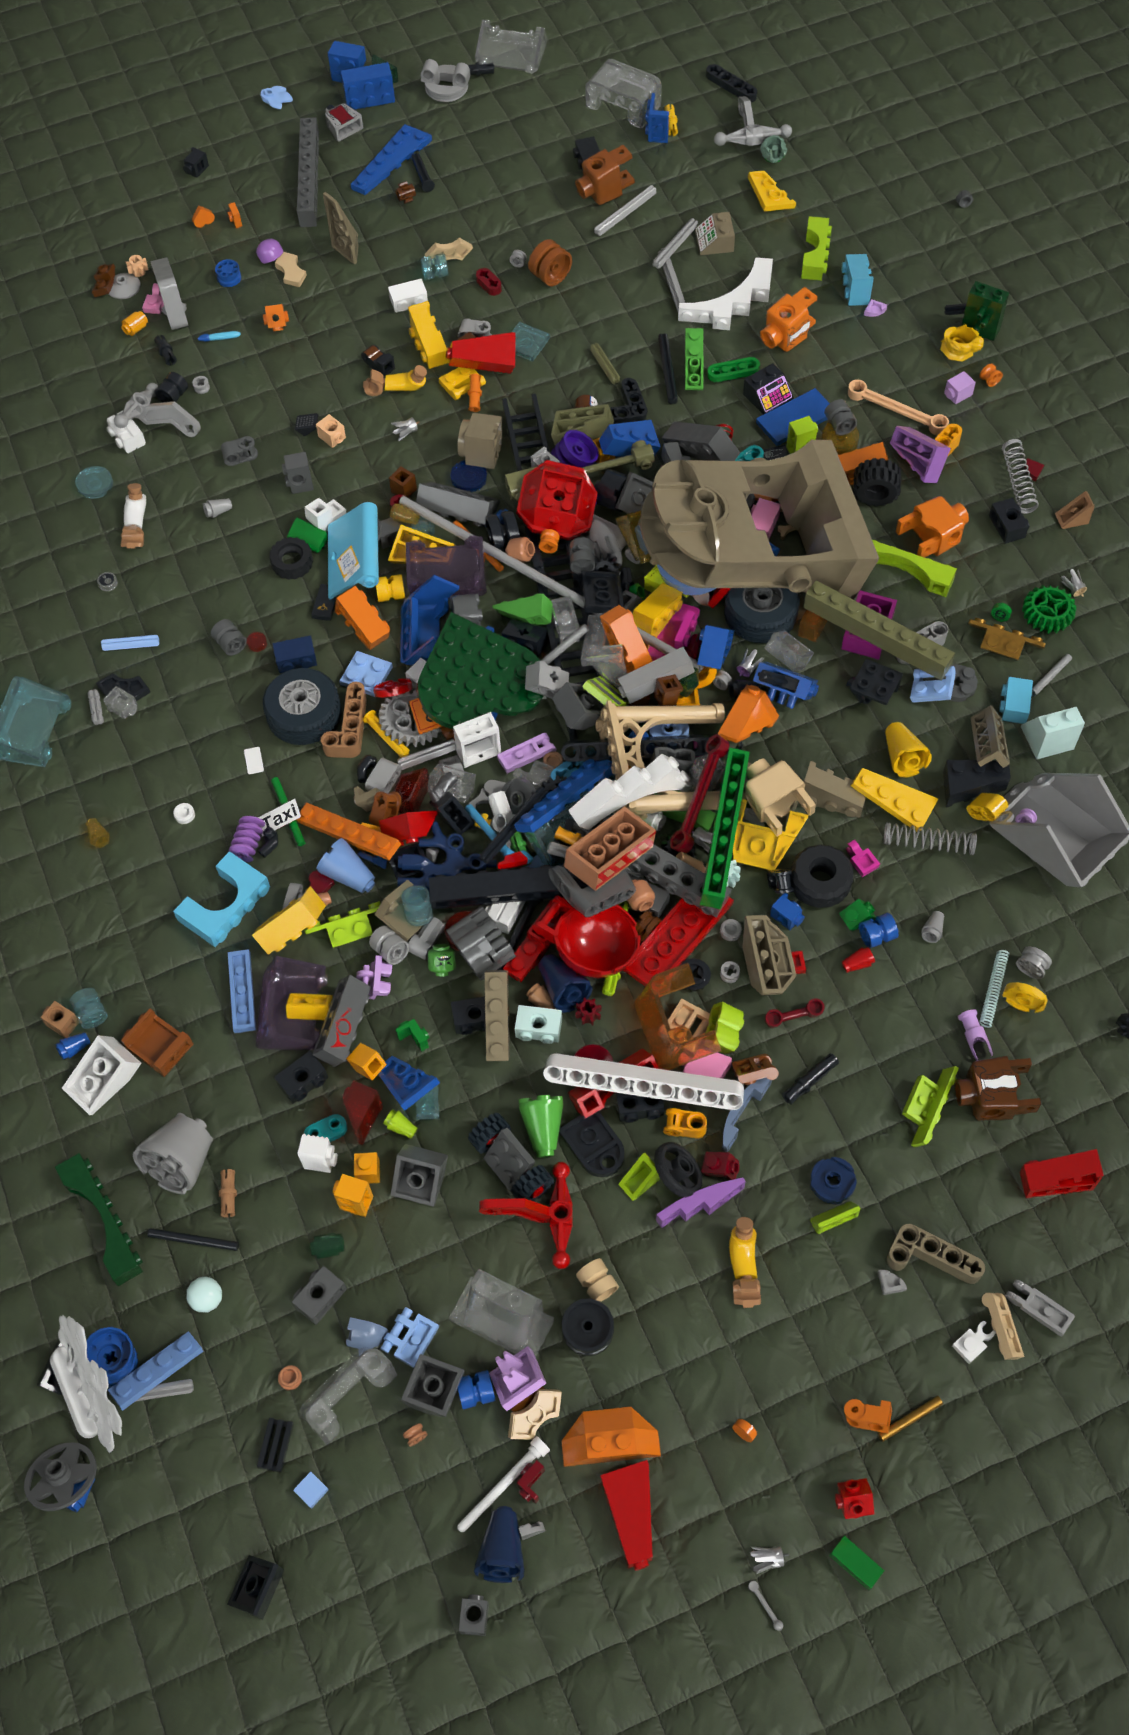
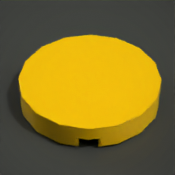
M1019 982L1007 984L1002 994L1003 997H1006V1002L1009 1005L1024 1012H1029L1030 1009L1035 1010L1034 1013L1044 1011L1048 1001L1046 995L1039 989Z

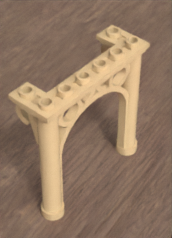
M607 700L604 708L601 709L599 718L596 720L595 728L599 732L600 739L608 738V754L612 758L611 769L617 781L629 770L628 765L631 767L636 766L640 769L645 768L641 757L640 745L642 736L650 728L660 724L723 723L725 710L722 703L694 706H615V703ZM639 723H645L642 727L638 725ZM631 728L637 736L631 739L626 737L624 732ZM624 745L631 746L628 753H625ZM673 790L657 792L659 795H647L623 807H626L642 820H645L649 813L688 811L694 792H677ZM707 791L700 810H717L720 791ZM743 792L742 799L746 800L745 794ZM621 807V808H619L618 810L614 811V812H613V815H614L616 812H618L620 809H622L623 807Z

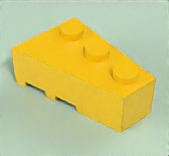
M662 583L634 609L633 620L636 627L657 638L676 611L680 610L683 604L681 600L683 592ZM644 643L648 650L650 645Z

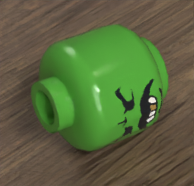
M448 944L433 945V948L428 951V969L439 977L448 976V972L455 969V950L450 948Z

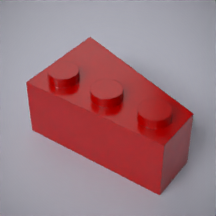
M1097 1149L1043 1161H1029L1023 1165L1019 1172L1026 1198L1091 1191L1095 1189L1104 1176Z

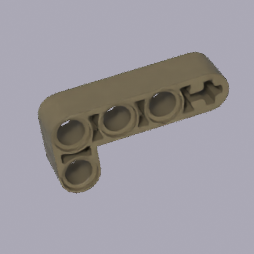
M905 1224L900 1228L886 1259L888 1266L892 1270L900 1271L906 1267L911 1255L969 1284L977 1283L985 1272V1264L981 1259L913 1224ZM903 1234H910L914 1240L906 1241L903 1238ZM929 1244L933 1246L935 1252L926 1251L924 1245ZM893 1254H901L904 1261H896ZM945 1256H953L956 1259V1263H949ZM962 1262H964L963 1268L961 1269L960 1265ZM971 1267L975 1269L974 1274L970 1272Z

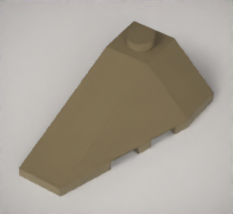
M324 192L323 198L332 247L350 262L356 264L359 247L358 234L337 200Z

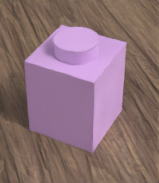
M963 371L947 380L944 394L948 399L957 404L973 395L976 382Z

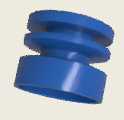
M113 1327L101 1328L88 1337L87 1358L89 1362L94 1360L99 1368L101 1367L107 1371L108 1388H111L137 1369V1352L129 1336L121 1329ZM114 1357L116 1358V1362L111 1361L110 1364H108V1360H113Z

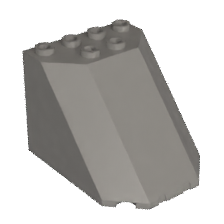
M1041 773L1030 782H1021L1015 785L1004 796L1008 802V808L996 820L989 821L991 827L1063 884L1072 887L1085 886L1088 880L1095 873L1099 872L1102 866L1112 859L1115 853L1125 846L1129 840V824L1100 774ZM1024 808L1033 810L1037 815L1035 823H1017L1015 819Z

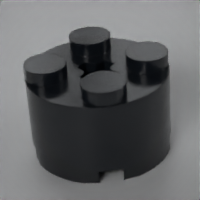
M608 468L601 480H598L595 484V489L598 493L596 504L616 512H623L615 507L628 475Z

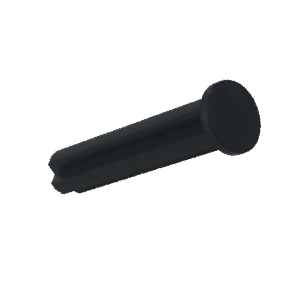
M412 154L413 164L422 182V190L424 192H431L435 184L430 179L420 154Z

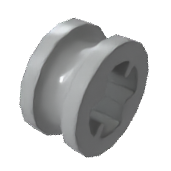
M514 250L510 257V263L515 267H522L527 256L521 250Z
M197 376L193 379L192 383L196 393L204 394L209 391L210 385L205 376Z
M722 670L717 672L713 680V684L721 690H726L729 683L732 682L731 676Z
M725 962L721 967V979L726 983H734L738 980L740 974L739 966L735 962ZM729 969H733L731 976L727 975Z

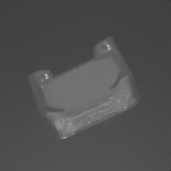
M482 20L475 59L479 64L494 63V67L534 73L538 71L547 45L545 29L536 27L535 32L530 30L529 33L501 30L499 25H496L495 28L492 27L489 20Z

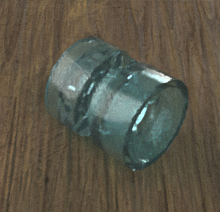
M444 253L435 255L434 258H431V256L420 258L424 280L434 279L435 276L439 278L449 276ZM431 265L435 266V270H431Z
M419 885L411 886L404 890L402 893V903L407 922L411 925L422 926L431 921L433 910L428 890Z
M94 988L82 989L70 998L69 1002L77 1014L82 1028L91 1029L97 1027L107 1019L108 1014L103 1004L100 1003L101 1000Z

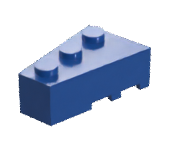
M706 625L704 629L702 628L699 640H702L697 665L721 669L722 663L725 661L723 657H727L731 649L735 630Z

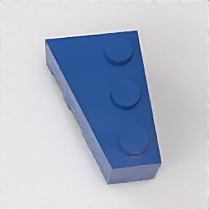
M652 420L610 424L599 439L603 454L618 457L631 455L632 444L639 440H644L646 445H651L654 456L661 447Z

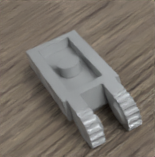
M1016 1279L1013 1286L1021 1293L1028 1295L1027 1299L1024 1300L1011 1291H1008L1005 1297L1014 1305L1021 1307L1020 1309L1062 1337L1073 1321L1074 1314L1037 1289H1032L1027 1284Z

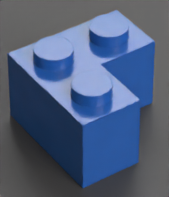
M339 41L333 42L328 51L332 81L342 82L341 70L364 66L366 62L364 46Z

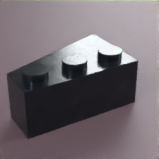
M947 760L943 771L946 808L961 801L968 802L971 798H975L981 793L995 794L1005 791L1011 778L1010 766L1002 768L997 760H992L983 766H980L977 760Z

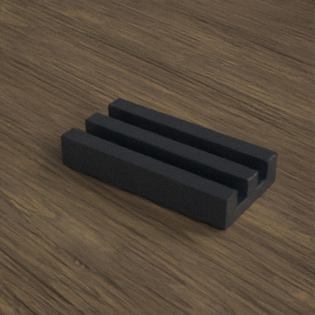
M269 1417L257 1464L258 1468L282 1473L294 1426L293 1422L276 1420ZM274 1425H276L277 1428H276V1432H275V1436H274L272 1448H271V1451H270L268 1463L265 1464V1460H266V1456H267V1452H268L270 1440H271V1437H272ZM283 1427H286L278 1463L275 1466L273 1463Z

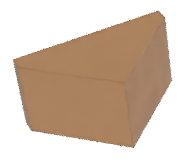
M1085 491L1056 512L1055 515L1062 529L1089 524L1095 506L1088 492Z

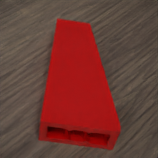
M510 332L452 341L450 348L447 347L446 359H449L448 366L511 374L515 367L516 333Z
M648 1460L600 1475L628 1569L634 1567L635 1571L648 1567V1562L652 1561L653 1558Z

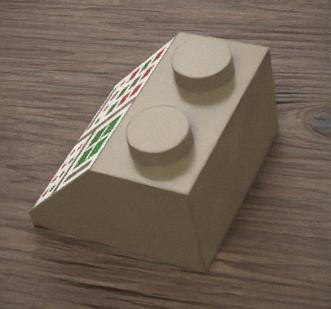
M730 212L713 213L695 228L700 255L734 252L735 234Z

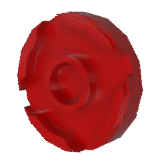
M399 678L396 682L388 680L379 683L373 690L375 697L384 698L411 691L413 685L410 679Z

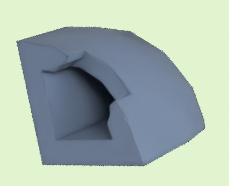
M350 1317L347 1329L350 1330V1333L346 1339V1345L357 1349H372L384 1341L383 1338L389 1330L376 1323Z

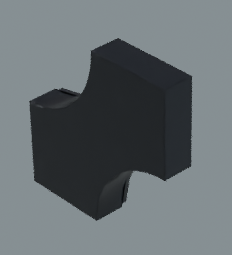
M112 673L96 683L107 700L112 697L122 696L136 702L151 693L140 676L123 679Z

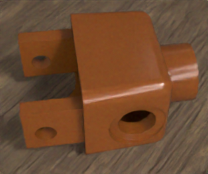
M621 145L610 152L603 149L582 162L583 176L575 180L579 195L583 199L591 196L598 205L605 204L622 196V189L635 183V179L626 169L620 172L619 165L632 159V154L624 145Z

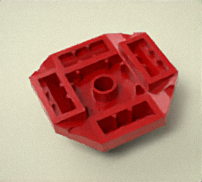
M546 460L523 477L516 514L533 533L541 534L543 530L552 529L559 533L560 539L571 540L582 533L590 531L598 493L584 468ZM554 497H561L562 501H557Z

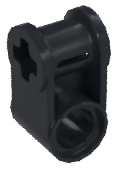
M783 868L767 871L769 888L776 894L794 891L790 881L791 869Z

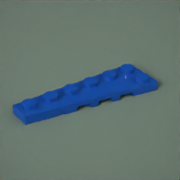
M404 124L351 183V190L363 195L369 193L382 180L386 179L393 169L401 167V163L404 160L412 158L411 156L415 151H420L432 141V135Z
M589 759L583 762V765L573 771L571 776L565 781L560 782L556 789L549 792L541 802L534 805L533 809L521 816V819L514 824L517 832L533 833L555 815L565 810V804L576 802L580 799V793L590 792L594 788V783L612 776V761H594Z

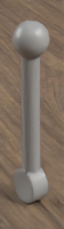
M751 1581L748 1585L749 1590L758 1597L772 1619L774 1629L777 1631L782 1630L783 1622L778 1620L758 1590V1583Z

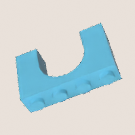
M230 851L216 865V869L220 877L238 889L235 901L225 909L212 911L205 909L187 896L173 911L181 924L214 947L226 939L231 929L239 925L242 917L254 908L255 903L261 897H264L270 888L265 875Z

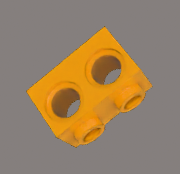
M342 1174L340 1181L336 1180L333 1187L334 1197L339 1208L366 1217L373 1199L369 1183Z

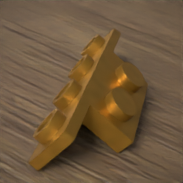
M975 617L974 620L970 619L968 622L970 626L986 630L981 649L1015 660H1019L1025 643L1042 649L1046 645V643L1042 642L1043 639L1031 636L1030 639L1024 637L1023 632L1017 630L1009 632L1004 630L1005 627L999 624L990 626L985 624L986 621Z

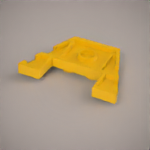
M742 799L733 846V860H736L737 863L757 868L775 870L809 815L790 811L786 830L776 837L768 827L743 822L747 800Z

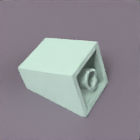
M1077 707L1039 716L1022 724L1021 729L1037 760L1074 750L1085 722Z

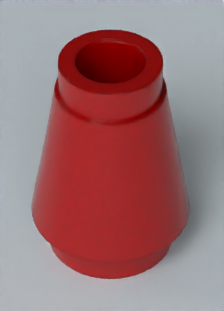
M861 947L841 961L846 973L871 967V964L875 963V959L869 947Z

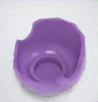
M265 239L258 245L256 253L260 261L266 264L280 257L283 254V249L277 240Z

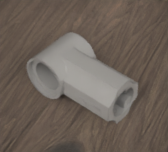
M429 917L419 934H415L409 941V952L424 960H428V951L433 948V945L439 939L445 929V924L435 917Z

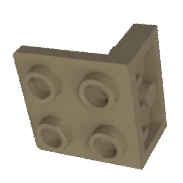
M408 879L384 898L375 913L380 920L405 941H408L420 931L429 918L414 904L407 901L411 896L410 890L414 885Z

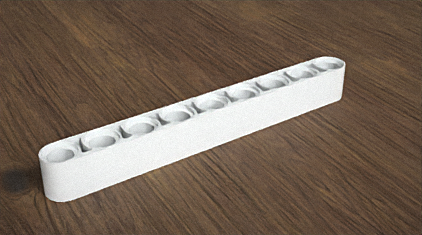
M551 1054L547 1058L543 1072L545 1079L552 1083L728 1110L739 1109L743 1104L744 1086L736 1080L564 1054Z

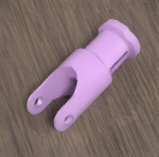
M974 1009L958 1015V1019L964 1025L966 1030L964 1033L974 1058L978 1061L973 1048L976 1042H984L991 1056H993V1052L983 1026H980L976 1017L978 1014L977 1010Z

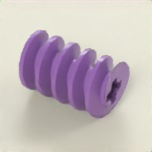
M254 816L241 817L229 851L244 862L253 861L251 856H254L256 853L254 849L258 847L257 842L261 839L259 835L263 833L262 828L265 826V822Z

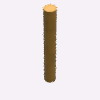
M939 1396L934 1397L890 1425L889 1434L879 1432L877 1433L878 1437L882 1442L889 1439L943 1405Z

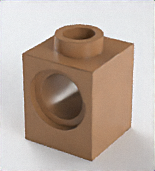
M56 1001L51 1006H48L40 1017L47 1027L64 1038H67L80 1023L73 1012ZM63 1016L59 1021H55L58 1017Z

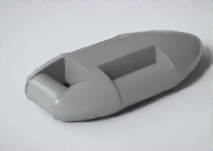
M595 519L590 528V540L594 543L595 555L600 559L599 554L603 552L604 558H606L609 552L611 553L610 559L616 556L617 561L615 563L622 565V554L613 531L607 524ZM607 565L600 567L604 572L610 570V568L607 569Z

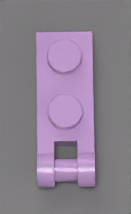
M542 733L497 754V758L508 774L544 757L549 752H556L557 749L554 744L549 742L550 738L547 733Z

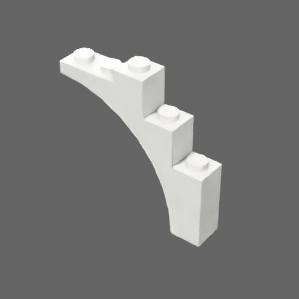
M755 258L753 268L742 284L719 298L696 303H679L678 321L713 324L712 329L730 330L732 315L749 316L751 301L768 302L773 259Z
M661 754L646 768L640 769L633 766L617 781H612L608 778L603 779L568 811L579 827L590 830L614 811L644 796L668 790L688 792L693 787L689 783L690 777L687 773L678 769L679 763L672 756L668 757Z

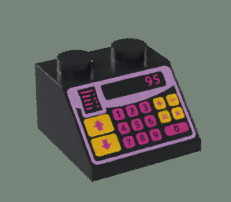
M774 363L744 379L743 395L763 415L794 399L784 373Z

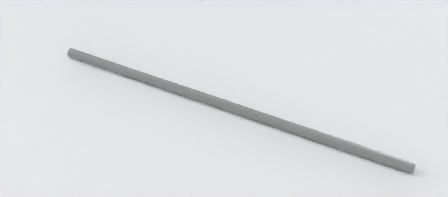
M405 496L400 498L399 504L584 608L583 596L507 555L505 552ZM593 613L598 617L603 615L602 613ZM637 627L644 643L666 655L677 650ZM689 656L694 670L700 673L704 666L697 665L698 661Z

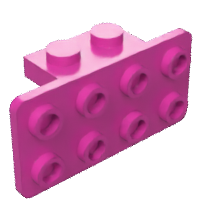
M683 603L680 610L676 611L657 638L675 649L688 647L691 632H694L696 629L700 609ZM651 646L648 649L652 661L666 655Z

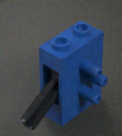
M759 662L753 679L754 682L769 687L767 695L771 701L774 700L777 690L780 691L777 703L782 705L785 704L787 695L790 694L786 706L791 709L794 708L797 697L809 700L816 696L819 685H817L818 680L769 662Z

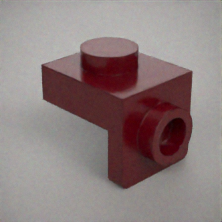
M706 1152L701 1173L704 1176L725 1177L728 1180H734L740 1169L739 1160L730 1152Z
M538 1460L534 1464L530 1462L521 1472L522 1477L517 1482L520 1488L518 1493L528 1503L530 1500L535 1504L539 1501L538 1495L530 1489L545 1472L544 1466Z

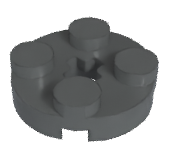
M952 665L956 671L955 680L961 683L959 686H956L954 682L950 701L962 702L974 695L978 684L977 677L973 668L963 665Z
M524 778L510 780L502 788V791H505L512 814H516L536 792L533 784ZM517 795L521 796V803H518L519 798Z

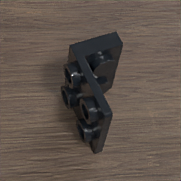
M866 659L850 691L887 705L893 693L898 691L903 673Z

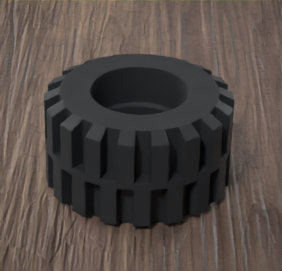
M872 458V460H865L864 463L861 462L855 468L853 494L862 504L866 503L868 506L874 505L878 507L879 505L891 504L893 500L898 499L901 493V469L896 463H892L891 460H885L884 458Z

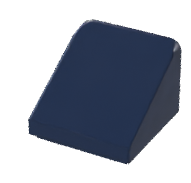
M367 851L358 852V856L386 869L387 859Z

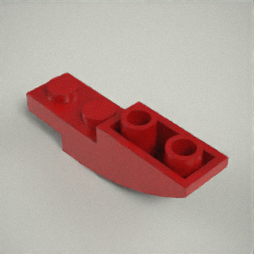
M552 900L548 903V905L545 907V909L542 911V913L539 915L536 921H540L544 914L548 911V909L552 905ZM558 910L547 926L555 930L560 917L565 913ZM531 926L527 931V937L514 953L516 957L510 960L503 970H508V975L521 983L529 971L535 969L552 942L537 934Z

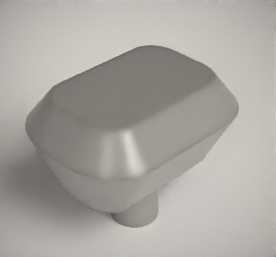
M427 848L426 858L435 863L439 850Z

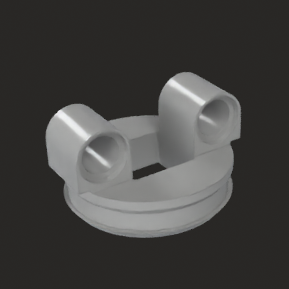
M432 59L425 61L421 72V82L425 83V91L432 99L439 102H453L460 99L468 90L470 68L467 64L458 63L456 66H438L437 62ZM439 82H453V86L439 85Z

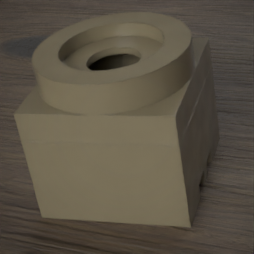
M472 413L470 420L463 419L458 436L459 457H465V462L468 466L495 469L502 448V417Z

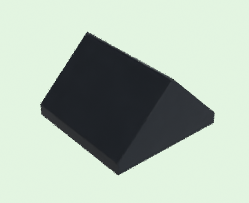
M249 1555L227 1605L263 1620L284 1569L275 1563Z

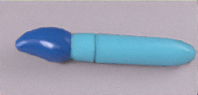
M229 331L210 335L202 334L197 339L204 342L239 337L241 333Z

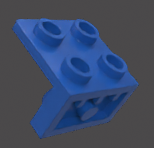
M652 93L651 99H648L646 121L648 124H646L645 135H648V142L668 143L669 111L655 110V93Z

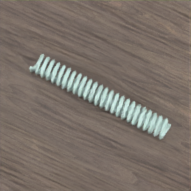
M1006 950L996 952L979 1021L986 1028L992 1027L993 1015H995L994 1012L996 1011L997 1000L999 999L1000 988L1002 987V979L1004 978L1005 967L1007 966V958H1009V952Z

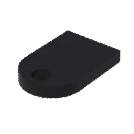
M599 1111L587 1118L580 1115L559 1129L560 1136L589 1174L596 1177H608L615 1174L622 1167L625 1157L624 1146ZM611 1158L615 1164L611 1168H606L602 1165L603 1160Z

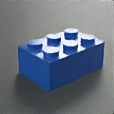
M388 62L341 70L346 105L352 109L395 102L392 74Z

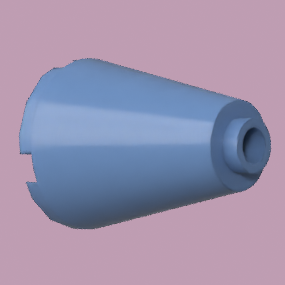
M343 838L338 839L331 846L333 849L329 853L326 852L319 861L316 868L318 869L317 871L360 893L369 892L375 885V876L348 842Z

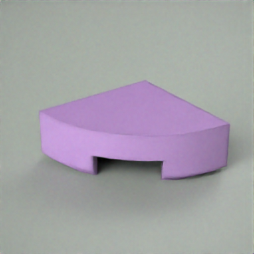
M871 299L864 311V316L874 317L883 314L887 310V304Z

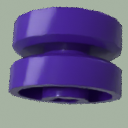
M577 430L566 432L551 451V455L558 459L560 463L580 468L593 465L599 456L598 449L592 439Z

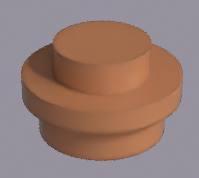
M286 1366L279 1372L278 1382L283 1389L294 1390L302 1382V1373L296 1366Z

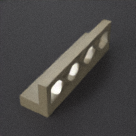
M990 705L970 717L977 763L983 766L996 759L1004 768L1010 764L1003 721L996 710Z

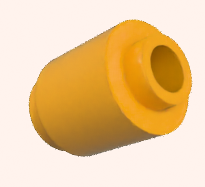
M134 312L121 322V328L125 334L134 336L146 327L148 319L143 312Z

